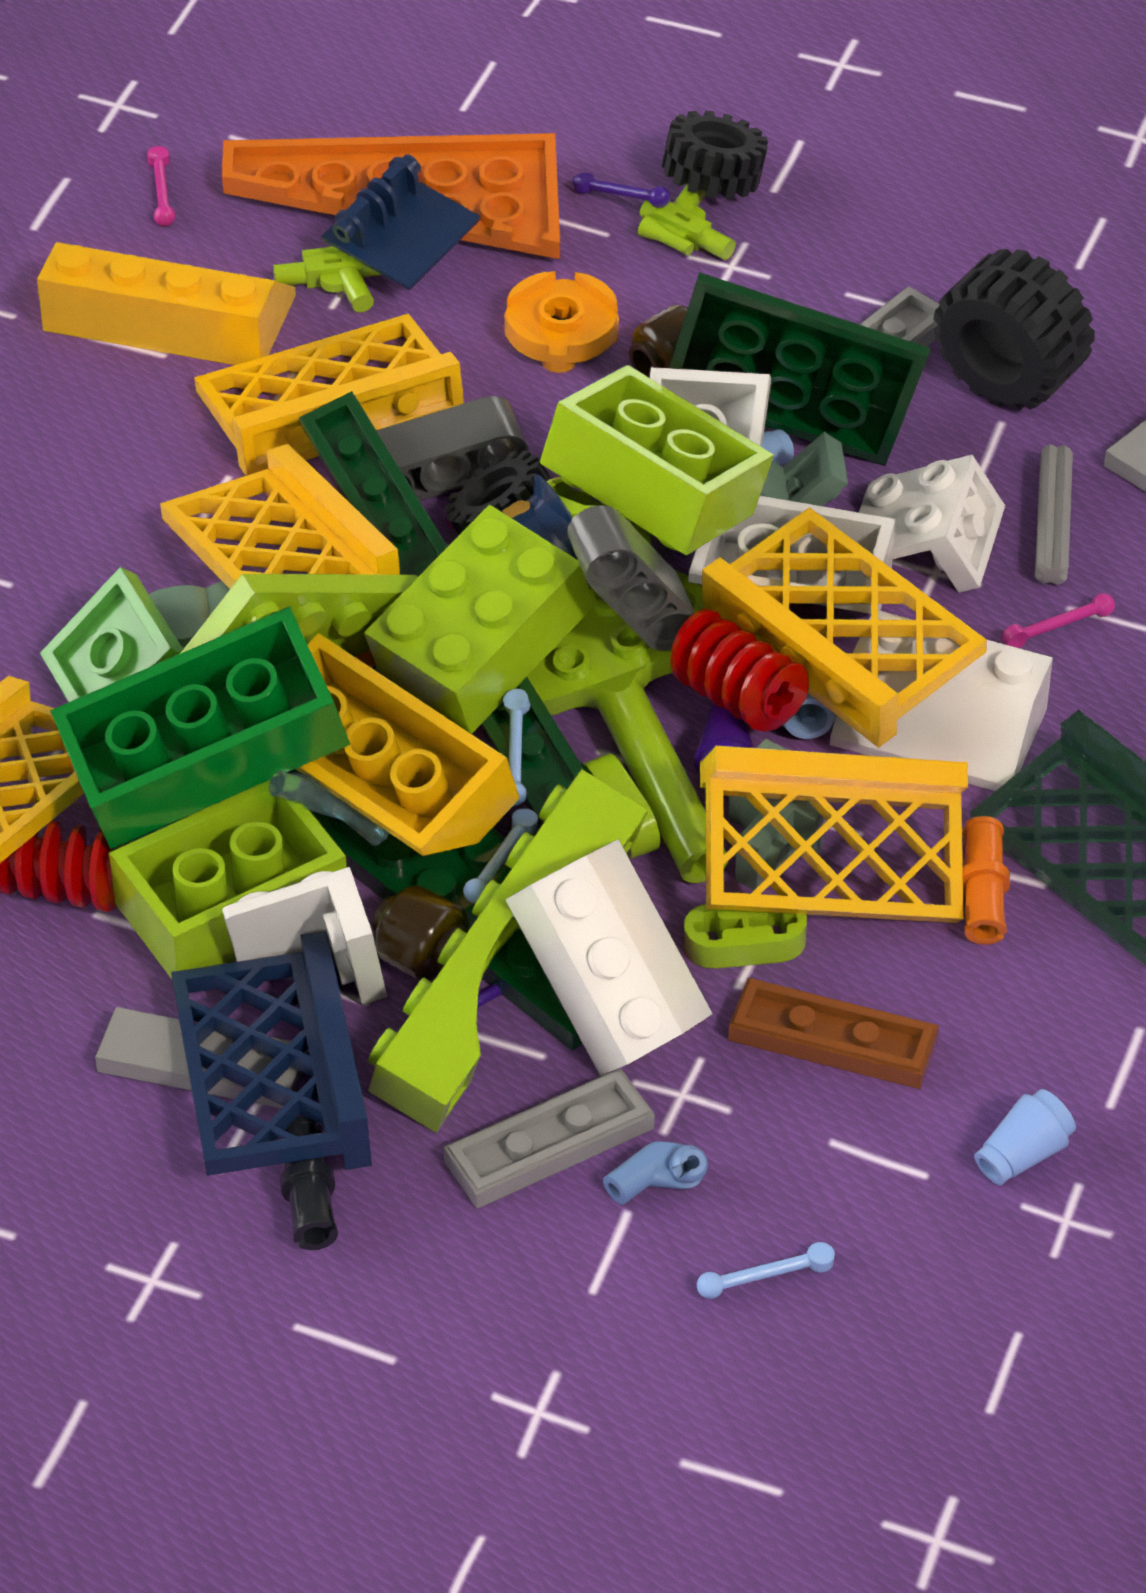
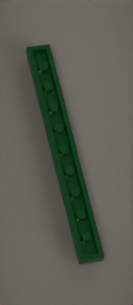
M353 391L299 417L306 436L342 496L398 549L400 575H417L419 577L448 546ZM526 677L515 688L524 690L530 701V708L523 715L521 784L526 788L527 792L525 801L529 808L537 814L538 823L542 827L545 821L539 818V814L554 788L559 784L568 789L581 769L584 770L532 683ZM502 702L480 726L493 748L507 757L509 763L510 715L505 709L504 702Z

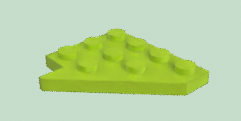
M241 574L181 653L290 606L307 644L319 633L352 656L357 657L370 650L364 632L418 576L377 574Z

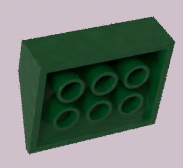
M699 272L669 368L770 374L771 386L765 427L774 430L780 429L787 434L811 442L825 432L842 443L844 453L886 466L931 348Z

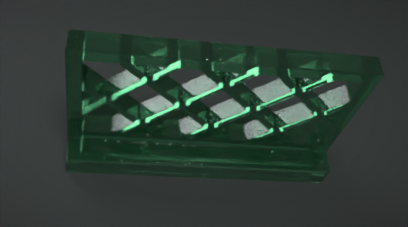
M1078 709L1060 724L1061 738L970 811V818L979 816L995 818L1007 807L1034 806V827H1006L1002 824L1004 827V835L1002 836L1003 849L1146 966V940L1133 930V917H1146V900H1133V879H1146V862H1133V841H1146V762ZM1063 763L1080 777V789H1043V778ZM1088 784L1091 785L1093 788L1088 789ZM1035 785V790H1029ZM1080 805V826H1042V806ZM1088 805H1116L1125 812V825L1087 826ZM1133 820L1140 825H1133ZM1080 842V863L1052 864L1042 856V843ZM1087 842H1125V863H1087ZM1027 843H1034V849ZM1126 879V901H1097L1087 893V880ZM1073 880H1079V885L1076 884ZM1118 917H1126V924Z

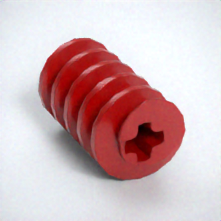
M705 608L689 617L678 631L671 648L670 664L672 672L680 683L692 687L697 694L709 698L716 706L726 709L733 717L744 720L754 730L766 732L779 728L799 711L807 697L809 677L807 670L802 664L794 663L788 655L774 651L767 642L758 641L751 632L740 630L736 623L723 619L715 610Z
M52 820L48 824L43 837L38 836L37 832L0 863V893L11 895L19 890L23 897L36 899L43 894L47 901L58 904L68 898L73 906L85 908L93 903L96 910L110 912L116 908L109 853L116 849L110 848L101 829L97 833L93 845H88L86 826L80 824L74 826L68 841L63 840L61 822ZM130 841V842H127V843H125V844H123V845L118 846V848L123 847V846H125V845L131 843V841Z

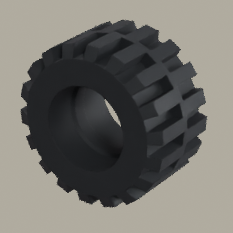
M1000 249L993 255L989 253L982 258L940 299V306L934 312L933 320L938 324L933 329L935 340L942 344V348L939 351L944 361L949 362L953 367L952 373L958 380L962 379L970 386L969 390L978 397L980 395L987 397L989 403L998 407L1005 403L1010 410L1021 411L1024 407L1030 410L1038 407L1043 401L1046 402L1089 358L1093 350L1090 345L1095 341V330L1089 326L1093 321L1090 309L1083 306L1081 301L1084 297L1078 288H1073L1067 282L1069 277L1060 269L1055 271L1051 268L1049 261L1040 256L1033 259L1028 251L1017 249L1011 253L1008 249Z

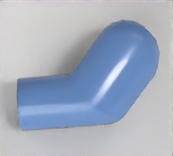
M662 1141L652 1142L603 1178V1184L615 1202L625 1205L649 1186L684 1190L698 1185L707 1172L708 1160L705 1153L693 1145Z

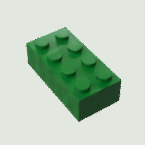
M290 606L50 710L89 806L111 849L351 745L332 696Z

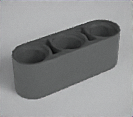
M497 396L483 397L376 430L419 501L459 489L458 485L464 479L471 481L475 477L473 472L479 467H482L483 470L489 468L490 461L497 457L504 461L508 453L516 451L520 455L523 451H528V445L511 403L503 397Z
M599 505L581 511L568 525L567 535L588 584L650 647L658 651H670L678 631L684 622L695 613L677 572L618 510L611 506Z

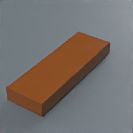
M748 977L729 1024L728 1041L921 1089L938 1041L939 1025Z

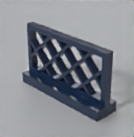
M327 931L300 935L302 952L171 972L207 1176L342 1154L345 1170L372 1166L368 1118ZM288 977L293 978V984L278 999L257 989L264 981ZM217 989L227 994L210 1009L189 999L188 993ZM243 1002L264 1012L250 1027L229 1018ZM280 1020L302 1030L288 1045L266 1035ZM214 1031L236 1040L221 1056L199 1046ZM252 1048L273 1058L259 1074L237 1064ZM289 1067L312 1077L298 1092H294L276 1083ZM223 1077L245 1087L230 1103L208 1093ZM261 1096L284 1106L269 1122L246 1112ZM316 1097L318 1098V1103L313 1101ZM301 1114L323 1125L324 1132L297 1137L285 1131V1129ZM211 1115L216 1117L213 1121L211 1120ZM232 1125L254 1135L246 1145L223 1149L216 1148V1141Z

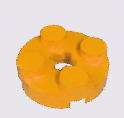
M556 271L532 275L514 286L508 295L507 309L504 314L505 337L523 355L537 361H542L543 367L550 372L562 373L570 371L575 367L576 363L590 360L602 354L617 342L619 337V317L616 295L604 282L584 273L574 272V280H556ZM551 316H555V317L561 318V319H563V318H570V319L557 320V319L551 318Z

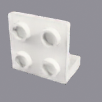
M968 455L949 461H935L926 467L899 474L890 473L880 476L868 484L859 513L895 519L893 559L931 550L937 567L945 571L958 592H964L980 588L1005 504L974 456Z
M350 867L335 872H317L307 876L300 883L272 892L259 891L250 893L242 897L237 903L225 906L222 909L237 962L302 952L300 935L327 931L331 954L342 985L354 982L362 1005L387 997L373 933Z

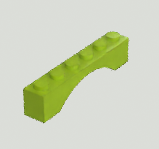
M581 769L568 789L559 784L554 788L539 814V818L545 821L535 837L528 832L522 834L505 864L512 870L502 884L492 879L476 901L472 910V914L478 917L468 933L457 928L447 941L437 961L444 966L433 983L423 977L414 988L403 1008V1012L409 1015L399 1032L397 1033L391 1028H387L374 1046L368 1058V1062L375 1066L368 1089L370 1093L435 1133L438 1132L470 1085L481 1056L476 1025L478 989L481 979L494 955L512 934L520 928L506 899L617 839L627 855L638 838L648 812L647 808Z

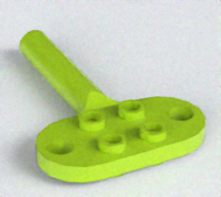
M675 570L694 612L702 610V587L697 583L688 582V575ZM591 587L590 592L595 606L527 677L551 715L577 707H593L600 711L637 788L654 814L659 832L683 880L689 883L705 882L706 811L644 691V687L652 680L672 673L670 664L671 650L658 651L650 647Z

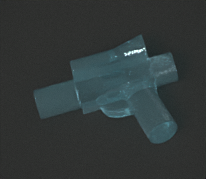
M277 771L271 777L269 792L272 796L301 804L307 810L340 819L373 846L381 844L388 837L389 832L334 796L329 789L310 776L297 772L289 774Z

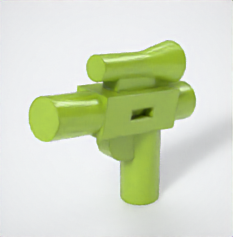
M687 184L673 203L669 202L663 208H656L647 200L643 202L640 209V216L643 219L638 227L639 237L660 241L687 256L693 250L699 251L700 249L723 260H727L732 256L736 247V241L712 229V223L706 220L705 211L698 207L705 198L707 191L699 189L697 194L688 191L689 185Z
M333 246L302 250V262L273 265L274 281L290 286L307 284V289L322 287L328 292H345L356 312L368 311L374 304L373 296L363 277L379 276L380 273Z

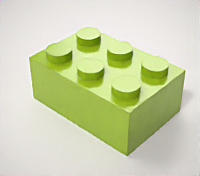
M626 365L558 402L540 464L558 474L569 486L581 489L603 504L618 510L625 519L634 522L656 536L664 546L688 555L754 515L774 454L636 369Z
M489 504L382 613L364 634L381 675L440 714H444L449 720L472 734L503 702L505 694L515 689L595 605L588 582L577 559Z
M281 775L209 806L109 853L115 904L171 979V972L237 961L222 911L225 906L237 903L242 897L250 893L259 891L272 892L300 883L307 876L317 872H335L347 868L346 855Z

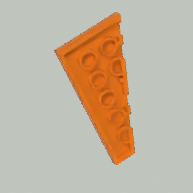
M555 133L223 140L222 184L224 194L336 215L342 209L347 210L357 200V193L361 189L367 188V184L373 178L380 179L382 174L389 168V162L394 157L402 158L408 154L413 156L421 166V172L418 173L419 182L480 215L481 220L461 240L560 260Z

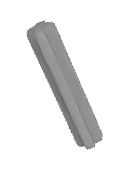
M1049 444L1041 450L1035 577L1042 584L1049 582L1056 585L1062 584L1067 579L1069 568L1073 452L1066 445L1056 447Z

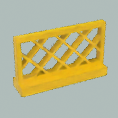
M409 313L194 377L197 394L237 449L239 467L246 476L268 469L267 450L289 444L305 460L318 457L317 452L303 430L299 417L353 391L376 430L464 404L460 362L452 352L441 354ZM400 337L406 338V342L402 347L382 344ZM340 355L352 357L349 363L328 360ZM369 360L390 363L386 369L366 366ZM287 371L299 373L295 379L274 376ZM315 376L336 379L332 385L312 382ZM234 387L244 389L241 395L221 392ZM262 392L282 395L278 401L258 398Z
M289 444L267 450L268 469L160 503L162 519L229 589H231L241 574H282L284 570L307 572L308 574L400 575L398 549ZM262 493H266L269 496L266 501L246 499ZM200 513L214 514L211 519L190 517ZM231 516L254 519L252 523L228 520ZM271 521L294 523L295 525L291 528L269 524ZM217 538L240 541L238 546L214 542ZM257 543L281 545L279 550L255 548ZM300 547L318 549L322 552L318 555L296 552V550ZM244 565L267 568L265 573L242 571L241 568Z
M810 507L731 564L719 557L702 569L703 609L707 608L717 611L723 619L736 623L740 630L751 632L758 641L767 642L774 651L782 652L788 655L792 662L802 664L808 672V694L878 748L897 735V720L987 651V639ZM807 533H811L827 545V553H790V546ZM756 570H783V586H757L747 577ZM790 570L827 571V586H790ZM834 571H861L871 579V586H834ZM789 603L827 604V619H800L789 610ZM834 604H871V620L834 619ZM878 604H905L916 612V620H878ZM833 637H871V653H845L833 644ZM878 637L916 638V654H879ZM923 638H950L960 647L951 654H923ZM878 671H916V680L897 693L878 678Z
M9 675L0 682V761L4 758L19 756L21 760L0 763V783L28 779L29 783L0 787V863L84 794L50 712L54 708L30 701L29 682ZM37 726L51 732L32 734V728ZM64 750L65 754L32 758L31 754ZM73 773L68 778L40 781L39 778ZM36 802L33 807L4 812L2 808Z
M715 746L700 762V788H706V909L959 923L963 920L961 793L968 788V762ZM723 796L746 797L764 818L742 837L723 817ZM765 798L783 800L773 807ZM792 800L809 801L826 819V822L806 841L779 814ZM828 802L845 804L836 811ZM855 804L871 805L889 824L869 845L842 818ZM891 806L907 808L898 815ZM917 808L943 809L944 836L932 848L904 821ZM768 822L796 850L775 871L747 843ZM831 826L858 853L838 874L811 847ZM894 830L920 857L901 878L874 851ZM723 837L733 846L725 854H723ZM943 847L944 862L936 855ZM737 852L764 879L751 894L724 892V864ZM800 856L827 883L814 897H798L779 877ZM863 860L890 887L877 901L861 900L843 881ZM927 864L944 882L945 905L924 904L905 883ZM770 886L778 895H764L761 893ZM831 890H834L841 899L824 897ZM896 893L904 903L887 901Z

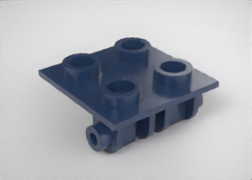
M406 154L402 158L394 157L389 162V168L382 174L380 179L373 178L367 184V188H363L357 193V200L347 210L342 209L335 215V223L321 236V240L410 291L481 218L480 215L419 182L418 173L421 172V166L413 156Z

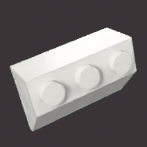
M760 496L754 515L696 549L689 570L688 582L702 584V569L721 557L731 564L808 507L892 568L895 519ZM807 533L790 546V553H827V545L811 533ZM756 570L747 577L757 586H783V570ZM790 570V586H827V571ZM834 571V586H871V579L861 571ZM812 603V604L827 606V604ZM834 604L835 608L871 614V604ZM878 604V610L881 611L882 604Z
M878 610V620H913ZM860 637L853 653H871V637ZM878 637V653L916 654V638ZM923 638V654H951L960 647L950 638ZM987 640L986 653L897 720V735L880 748L837 715L830 737V745L868 756L968 762V784L1010 795L1047 710L1053 657ZM878 671V678L899 693L916 680V671Z
M618 839L506 899L509 908L600 1076L635 1061L712 1015L707 1002Z

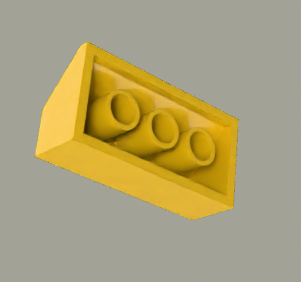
M59 242L55 243L37 278L43 331L230 365L241 364L269 355L296 296L295 287L274 280Z
M318 633L307 644L332 696L351 745L298 767L296 770L422 856L478 844L520 799L507 757Z

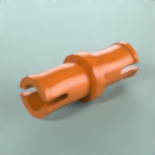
M987 816L969 819L965 822V827H962L964 839L962 878L966 914L964 933L968 940L982 945L995 944L1004 938V934L1006 935L1007 933L1004 894L1010 888V873L1003 864L1002 836L1004 835V827L998 819Z

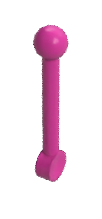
M154 146L147 151L148 164L154 168L158 203L153 217L158 225L166 227L174 222L176 216L173 208L169 206L165 166L170 161L169 151L166 147Z
M1099 593L1090 604L1023 628L1019 624H1013L1003 631L1001 641L1005 645L1021 648L1029 638L1096 614L1100 617H1107L1113 613L1115 601L1112 596L1106 593Z

